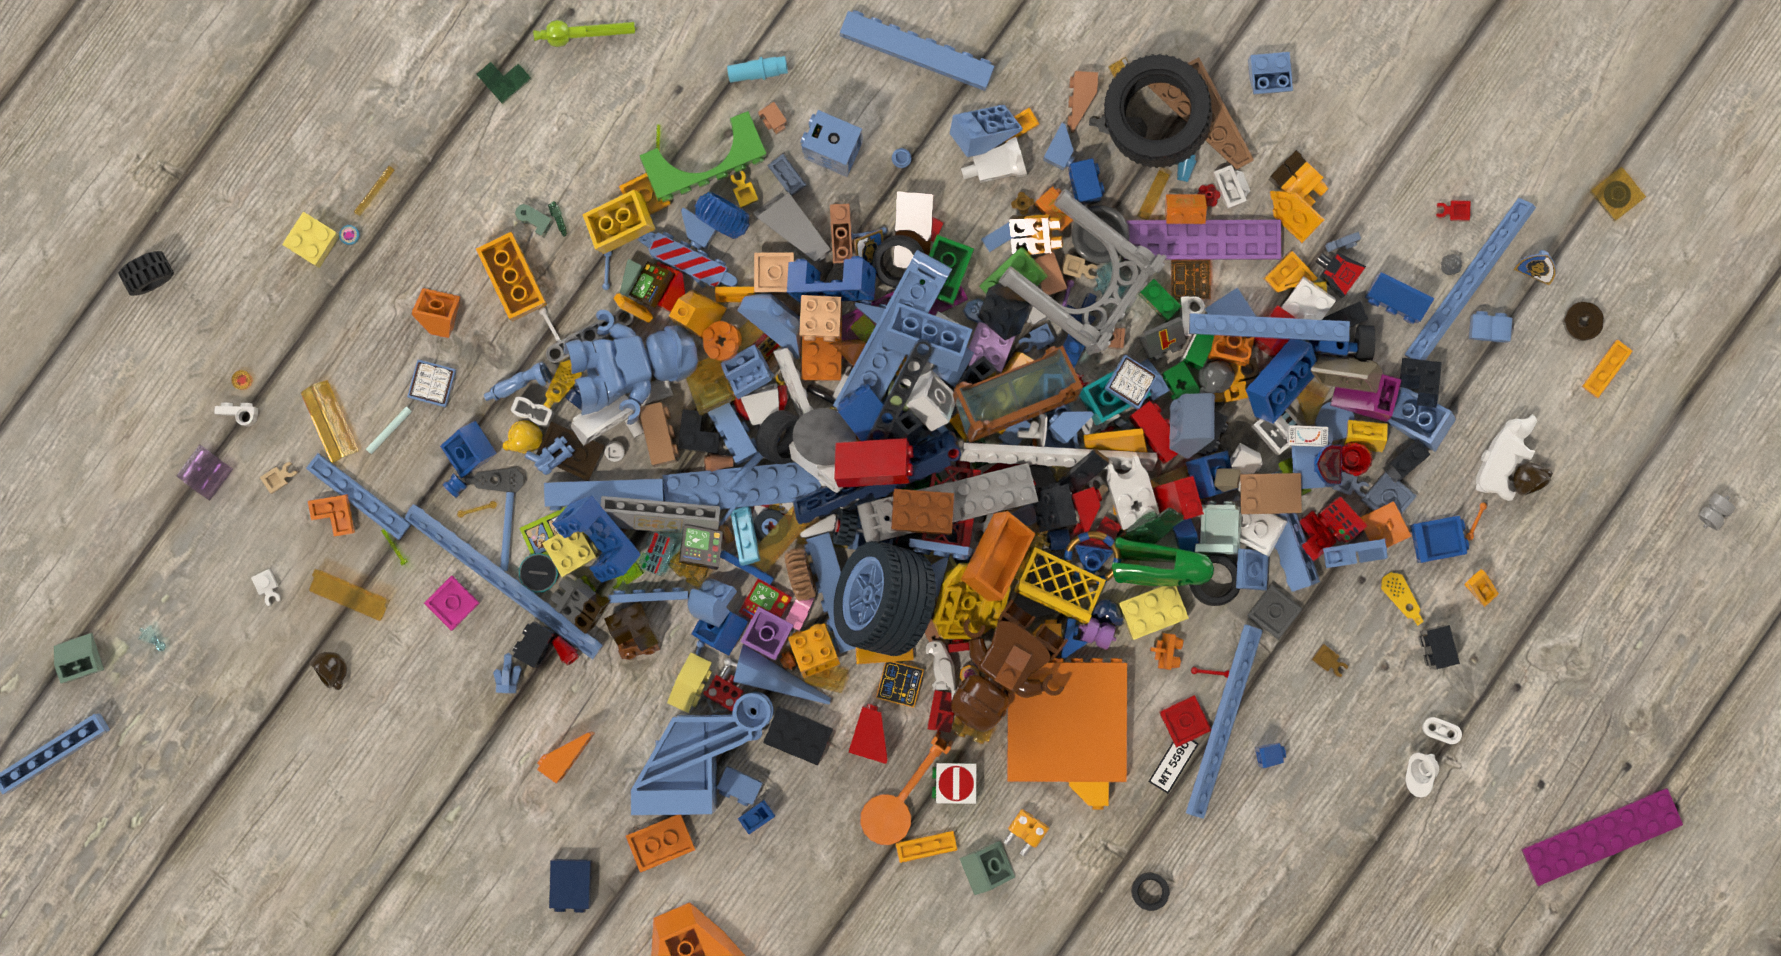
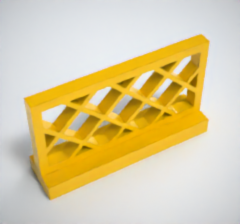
M1034 547L1014 591L1086 624L1091 619V613L1106 580ZM1036 553L1044 557L1045 565L1036 567L1034 562ZM1054 563L1061 564L1064 573L1054 576L1050 565ZM1047 566L1051 577L1041 580L1038 569ZM1035 571L1038 582L1034 584L1026 582L1027 574ZM1078 572L1082 581L1072 584L1068 573ZM1065 575L1069 586L1059 589L1055 578ZM1052 579L1056 591L1049 593L1045 591L1043 582ZM1091 579L1099 582L1097 590L1089 592L1086 581ZM1083 583L1087 594L1077 597L1073 586ZM1070 588L1074 599L1064 600L1060 591ZM1088 596L1090 601L1088 610L1081 608L1078 599Z

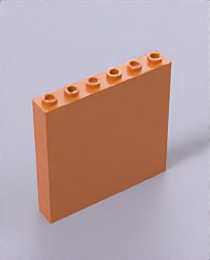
M1055 658L1031 674L1028 679H1040V682H1042L1045 677L1052 674L1053 678L1048 681L1047 686L1052 691L1058 690L1060 686L1064 687L1059 695L1050 696L1043 691L1041 695L1023 698L1007 691L1009 699L1007 707V782H1127V663L1122 662V658H1111V662H1103V658H1091V662H1083V658H1071V662H1063V658Z

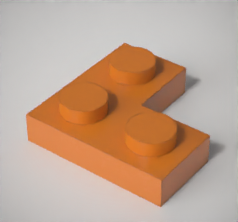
M348 494L308 501L311 520L330 517L334 536L355 533Z

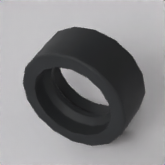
M1357 325L1354 343H1357V352L1354 358L1360 362L1373 361L1376 342L1374 326Z
M1152 872L1143 873L1138 876L1131 888L1134 902L1140 908L1147 911H1155L1162 908L1167 903L1170 895L1166 880L1159 874ZM1147 880L1158 882L1162 888L1161 898L1155 903H1146L1139 896L1140 885Z

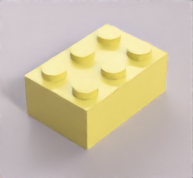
M1160 586L1117 603L1123 613V619L1132 640L1189 619L1176 586Z

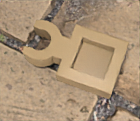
M1065 254L1061 273L1076 278H1081V274H1083L1087 279H1094L1095 276L1090 275L1088 271L1090 268L1097 269V266L1094 264L1084 265L1085 259Z
M291 462L285 463L281 471L278 467H275L260 477L270 494L287 485V477H295L298 474L297 471L288 472L287 469L292 465Z

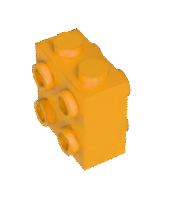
M825 623L815 624L806 631H797L788 637L803 678L840 665Z

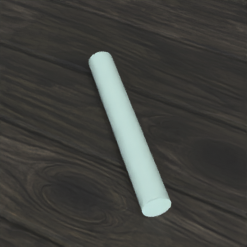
M406 406L366 450L372 454L412 411Z

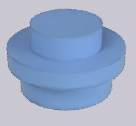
M897 149L892 154V162L898 168H905L911 162V154L906 149Z

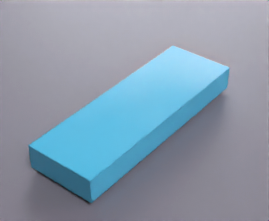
M748 506L735 509L731 513L739 562L742 566L761 561L751 508Z

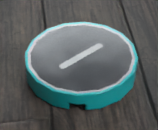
M542 553L526 557L519 568V579L522 585L533 592L549 590L558 578V570L552 559Z

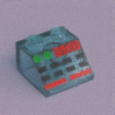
M654 532L653 535L650 534L646 543L649 546L646 553H642L639 564H642L641 569L664 577L678 540L658 532Z

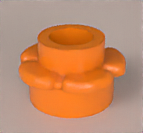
M790 651L785 654L782 653L780 661L783 667L793 670L792 667L797 665Z

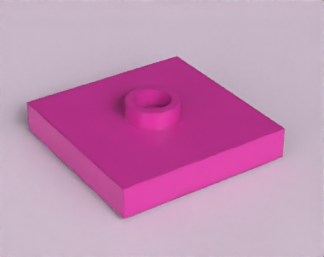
M451 575L424 604L453 631L480 602Z

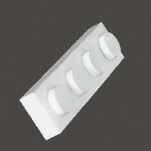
M780 348L773 352L797 415L801 417L813 410V408L808 403L806 389L802 387L800 373L794 366L793 354L788 348Z

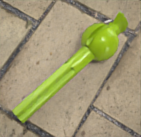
M554 20L547 25L546 30H533L534 41L540 39L547 40L549 45L553 47H562L568 43L569 39L635 34L634 22L568 27L565 22Z

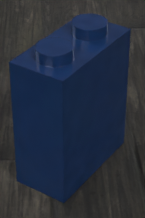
M550 860L549 908H554V912H566V909H574L576 913H585L586 909L591 908L592 860Z

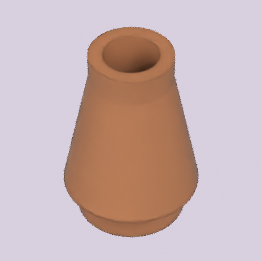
M713 453L704 455L705 471L713 472L733 467V456Z

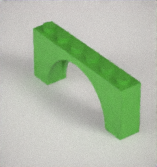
M747 111L730 118L733 131L732 147L724 161L709 171L702 173L681 171L670 165L663 158L658 148L639 155L658 202L661 200L663 202L670 201L678 193H681V195L687 194L695 186H699V188L710 184V180L715 178L717 180L726 178L728 176L727 173L734 170L735 173L743 171L749 164L758 165L764 162L767 154L749 112Z

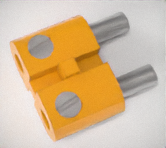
M1021 809L1008 827L1010 833L1003 842L1009 846L1015 836L1021 837L1026 844L1020 854L1026 857L1032 847L1037 848L1050 828L1039 819L1034 818L1029 812Z

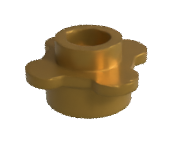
M1019 192L1016 200L1011 202V207L1019 210L1021 215H1026L1030 206L1034 205V199L1029 198L1024 192Z

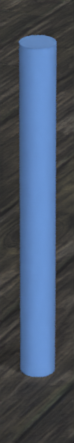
M759 451L724 486L726 492L729 493L760 462L763 456Z
M506 492L500 566L504 571H508L514 502V493Z

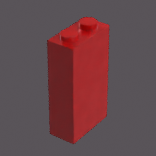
M907 438L836 443L835 482L838 488L909 483V476L913 475V467L910 464V458H913V447L909 445Z

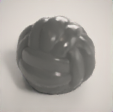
M1456 254L1444 256L1441 261L1442 272L1446 275L1459 273L1462 267L1461 258Z

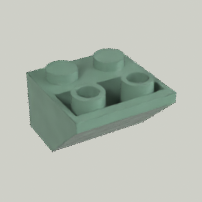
M92 633L54 646V666L60 684L69 683L104 671Z

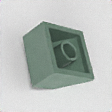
M1001 841L959 858L974 895L990 891L1015 878Z

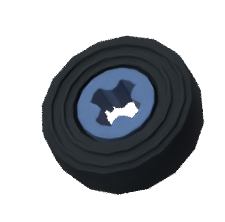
M774 509L764 510L754 520L756 537L762 543L769 545L777 544L787 535L789 529L788 521L780 511ZM769 521H772L773 525L776 526V529H773L771 533L769 529L765 528Z

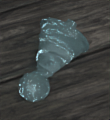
M149 625L145 630L142 627L139 629L142 633L138 640L155 644L158 651L165 650L166 644L163 641H158L152 625Z

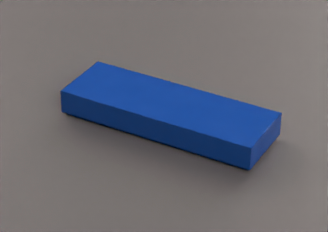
M724 550L721 551L720 557L770 585L773 583L774 578L750 564L742 566L739 558Z

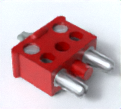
M725 665L719 676H715L707 691L703 692L704 696L708 698L707 703L711 707L710 711L713 713L717 711L722 713L726 710L733 712L734 704L743 693L742 688L744 684H741L740 688H738L740 683L734 686L733 675L729 677L728 681L725 680L731 670L730 667L727 669V665ZM715 682H720L721 686L715 687L714 684ZM728 687L729 692L725 693L723 688ZM732 692H737L738 696L733 698L731 694ZM710 700L724 707V709L722 710L718 708L714 710V706L710 703Z

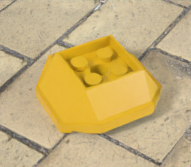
M959 563L956 568L945 572L932 619L939 636L943 639H971L965 634L963 629L964 622L968 618L971 621L968 625L971 633L979 632L983 625H985L983 634L991 628H996L998 618L1006 607L1011 588L1009 587L1003 600L987 601L961 580L969 563Z

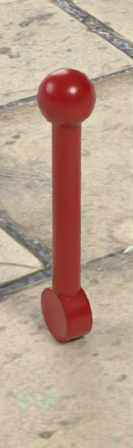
M1197 667L1191 668V673L1194 675L1203 673L1222 675L1225 678L1229 676V670L1221 672L1202 670Z

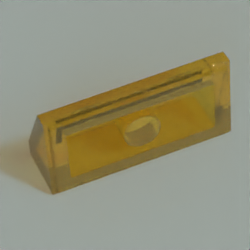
M832 667L806 677L804 682L812 686L842 693L848 670Z

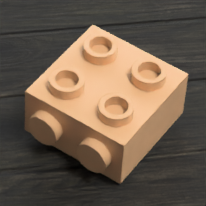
M801 295L800 337H804L806 341L824 338L823 341L835 342V338L840 339L841 297Z

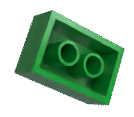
M940 235L936 236L929 256L952 268L936 300L953 306L973 256L974 248ZM921 279L920 284L924 285L925 280Z

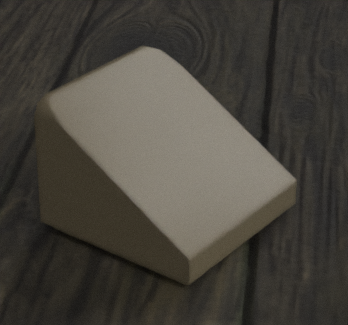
M1217 469L1215 487L1223 492L1239 488L1241 470Z

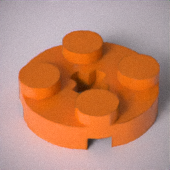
M724 321L714 322L702 334L705 352L710 358L720 361L734 358L742 343L739 329L731 323ZM720 337L726 338L723 346L719 344Z

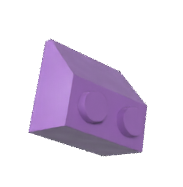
M758 607L740 642L776 660L793 628V624Z

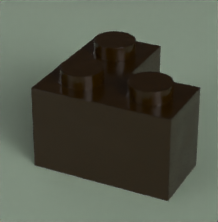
M640 602L604 618L609 633L617 646L630 639H634L640 651H643L659 643L649 617Z

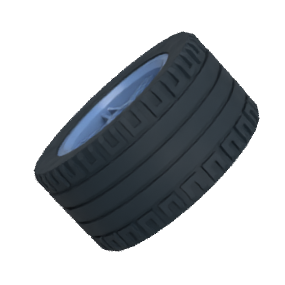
M870 541L859 546L845 563L835 591L833 614L835 627L841 639L849 646L890 656H900L915 647L923 637L934 610L936 581L931 563L921 553L879 541Z

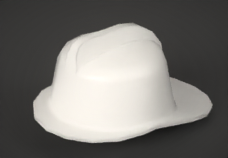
M1414 753L1409 759L1406 785L1409 791L1416 797H1426L1433 788L1434 779L1439 773V765L1435 760L1434 754Z

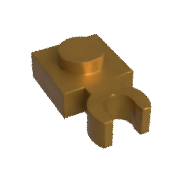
M1325 644L1319 648L1311 659L1327 672L1332 668L1333 673L1337 677H1342L1338 672L1340 666H1343L1345 669L1349 668L1346 663L1337 662L1336 660L1339 658V655Z

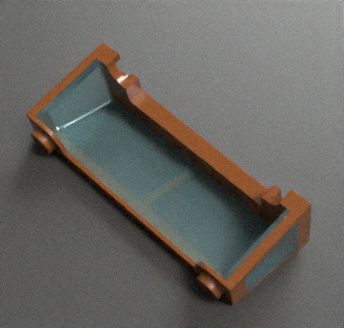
M1053 346L1045 351L1046 354L1042 358L972 385V383L965 381L956 385L952 395L969 443L1077 400L1083 387L1063 346L1058 348Z

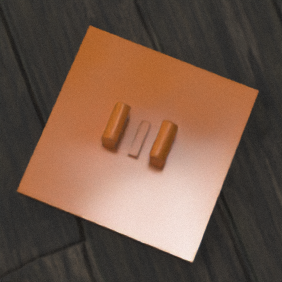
M1394 501L1360 517L1367 524L1364 531L1369 541L1385 539V544L1388 548L1411 537Z

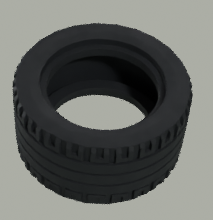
M1167 54L1146 55L1143 58L1139 57L1137 60H1133L1130 64H1126L1124 68L1120 69L1119 73H1116V77L1112 79L1104 99L1105 121L1115 146L1129 160L1150 168L1172 167V165H1178L1180 162L1183 163L1186 159L1191 158V155H1194L1201 148V145L1204 144L1212 124L1211 97L1208 86L1201 74L1192 65H1189L1188 62L1182 61L1180 58L1177 59L1175 56H1168ZM1154 83H1166L1177 87L1187 96L1191 104V114L1185 127L1173 137L1164 140L1143 138L1135 133L1126 121L1127 106L1133 95L1141 88Z

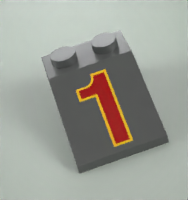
M1181 317L1145 331L1139 337L1148 360L1153 358L1155 361L1165 357L1164 353L1171 350L1174 353L1183 349L1182 345L1186 343Z

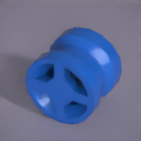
M454 473L448 482L442 484L455 498L459 496L461 490L467 488L466 484Z

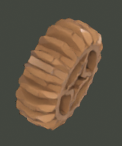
M802 548L791 549L785 553V563L793 593L798 601L810 600L816 596V587L806 552Z

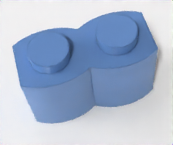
M1476 311V314L1470 316L1469 339L1504 343L1511 341L1512 318L1507 317V314L1495 313V316H1489L1488 312Z

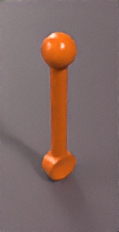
M1484 502L1479 506L1480 510L1470 532L1465 535V538L1469 541L1474 538V530L1483 511L1487 508V504Z

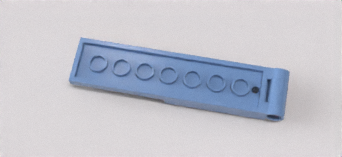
M919 250L915 252L833 406L838 407V403L842 399L850 398L855 394L854 391L861 385L866 386L867 384L870 385L881 401L906 355L882 346L897 303L929 313L952 268ZM921 279L925 280L924 285L920 284Z

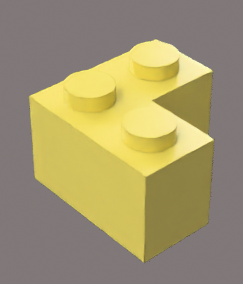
M690 652L675 681L667 703L689 713L692 706L696 707L705 687L702 683L703 681L708 682L712 671L709 669L712 662Z

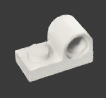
M1187 296L1180 297L1179 304L1182 306L1180 308V317L1183 323L1185 338L1191 336L1189 334L1190 313L1201 314L1204 310V301L1199 297ZM1190 303H1198L1199 311H1191Z

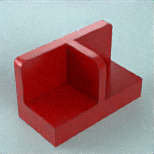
M934 690L927 729L951 732L954 717L951 709V693Z

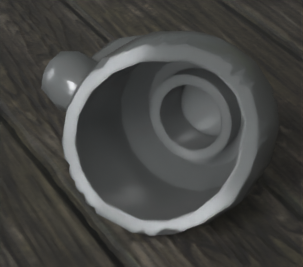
M1221 360L1207 362L1199 371V382L1202 386L1199 393H1222L1229 389L1234 381L1233 368Z

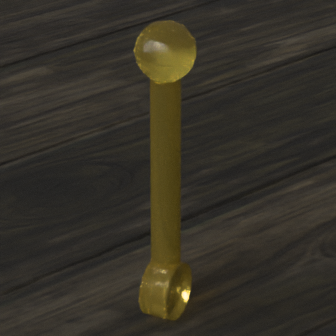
M491 501L487 505L470 510H459L457 516L462 518L464 515L488 508L495 509L497 503Z

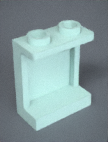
M1205 501V505H1202L1204 514L1201 515L1200 544H1196L1195 552L1202 554H1238L1241 534V507L1236 506L1235 502L1225 501L1223 505H1217V502Z

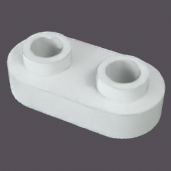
M1435 717L1425 719L1422 724V730L1427 736L1448 744H1456L1462 737V732L1458 726ZM1431 723L1435 725V729L1433 731L1429 729V725ZM1450 730H1452L1454 733L1453 737L1451 738L1447 736V733Z

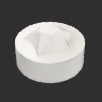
M611 441L606 445L605 456L608 460L617 462L623 458L625 448L622 443Z

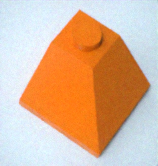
M422 288L412 310V316L429 334L449 338L455 325L461 296Z

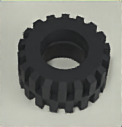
M153 251L125 264L118 272V275L129 295L137 296L162 286L171 279L174 272L162 251Z

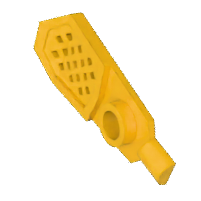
M571 360L559 364L545 394L547 400L543 406L550 409L554 403H559L575 385V379L582 376L581 372L571 373Z
M1389 572L1382 577L1381 590L1407 618H1412L1417 626L1424 621L1419 615L1421 609L1403 575ZM1407 604L1412 605L1411 611L1406 610Z

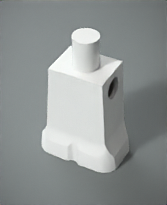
M1016 137L1009 139L1004 145L991 149L985 154L973 156L975 164L961 168L964 180L979 176L980 183L1009 176H1027Z

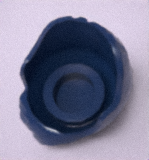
M1107 599L1099 601L1091 613V617L1098 619L1100 623H1113L1115 627L1124 624L1123 613L1114 601Z

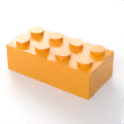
M512 232L476 248L509 320L513 322L547 305Z

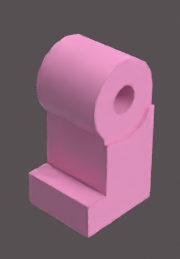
M815 598L807 601H798L796 599L785 621L793 624V628L800 631Z

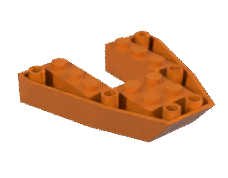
M690 902L653 918L651 956H745L720 927Z

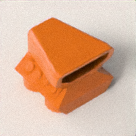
M1214 335L1212 349L1208 358L1246 366L1250 361L1255 337Z

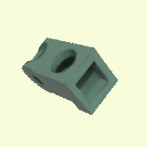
M526 204L519 205L515 211L516 217L522 223H529L537 228L535 230L536 234L545 238L554 222L548 216Z

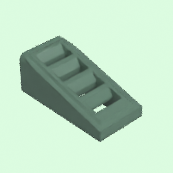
M630 259L626 263L620 294L626 297L629 296L643 270L641 265Z

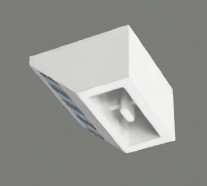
M1287 408L1274 424L1259 419L1251 427L1278 456L1290 446L1287 445L1288 425H1303Z

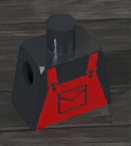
M1338 252L1332 259L1322 253L1316 260V263L1324 268L1319 277L1326 281V284L1341 299L1347 294L1366 268L1365 265Z

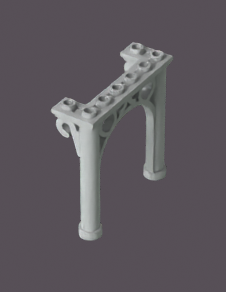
M1064 189L1053 205L1102 242L1110 254L1112 275L1105 293L1089 307L1071 309L1057 303L1011 266L1001 276L999 283L1004 287L1008 286L1086 347V353L1091 355L1102 350L1105 351L1111 343L1109 339L1115 331L1114 325L1117 321L1120 322L1124 318L1126 308L1136 301L1137 297L1135 295L1147 285L1146 279L1148 276H1152L1155 272L1159 273L1165 265L1163 261L1167 256L1164 254L1154 256L1149 249L1143 246H1138L1137 248L1071 196L1072 193ZM1117 252L1128 261L1119 263ZM1128 266L1131 269L1132 275L1128 281H1123L1120 278L1119 268ZM1118 285L1128 286L1122 296L1119 297ZM1107 304H1113L1115 306L1107 316L1106 311L1103 308L1099 307L1100 305L1102 307L1106 306ZM1097 311L1101 316L1097 326H1092L1088 322L1089 312ZM1082 314V324L1071 315Z

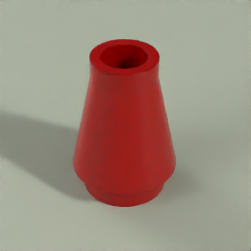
M561 636L552 641L562 663L568 666L579 658L578 650Z

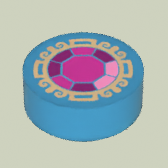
M346 225L341 228L339 238L346 245H354L358 242L360 233L356 227Z

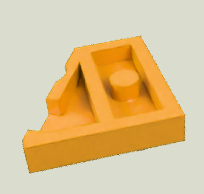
M1290 251L1263 279L1275 292H1281L1296 287L1303 276L1310 281H1315L1318 278L1293 251Z

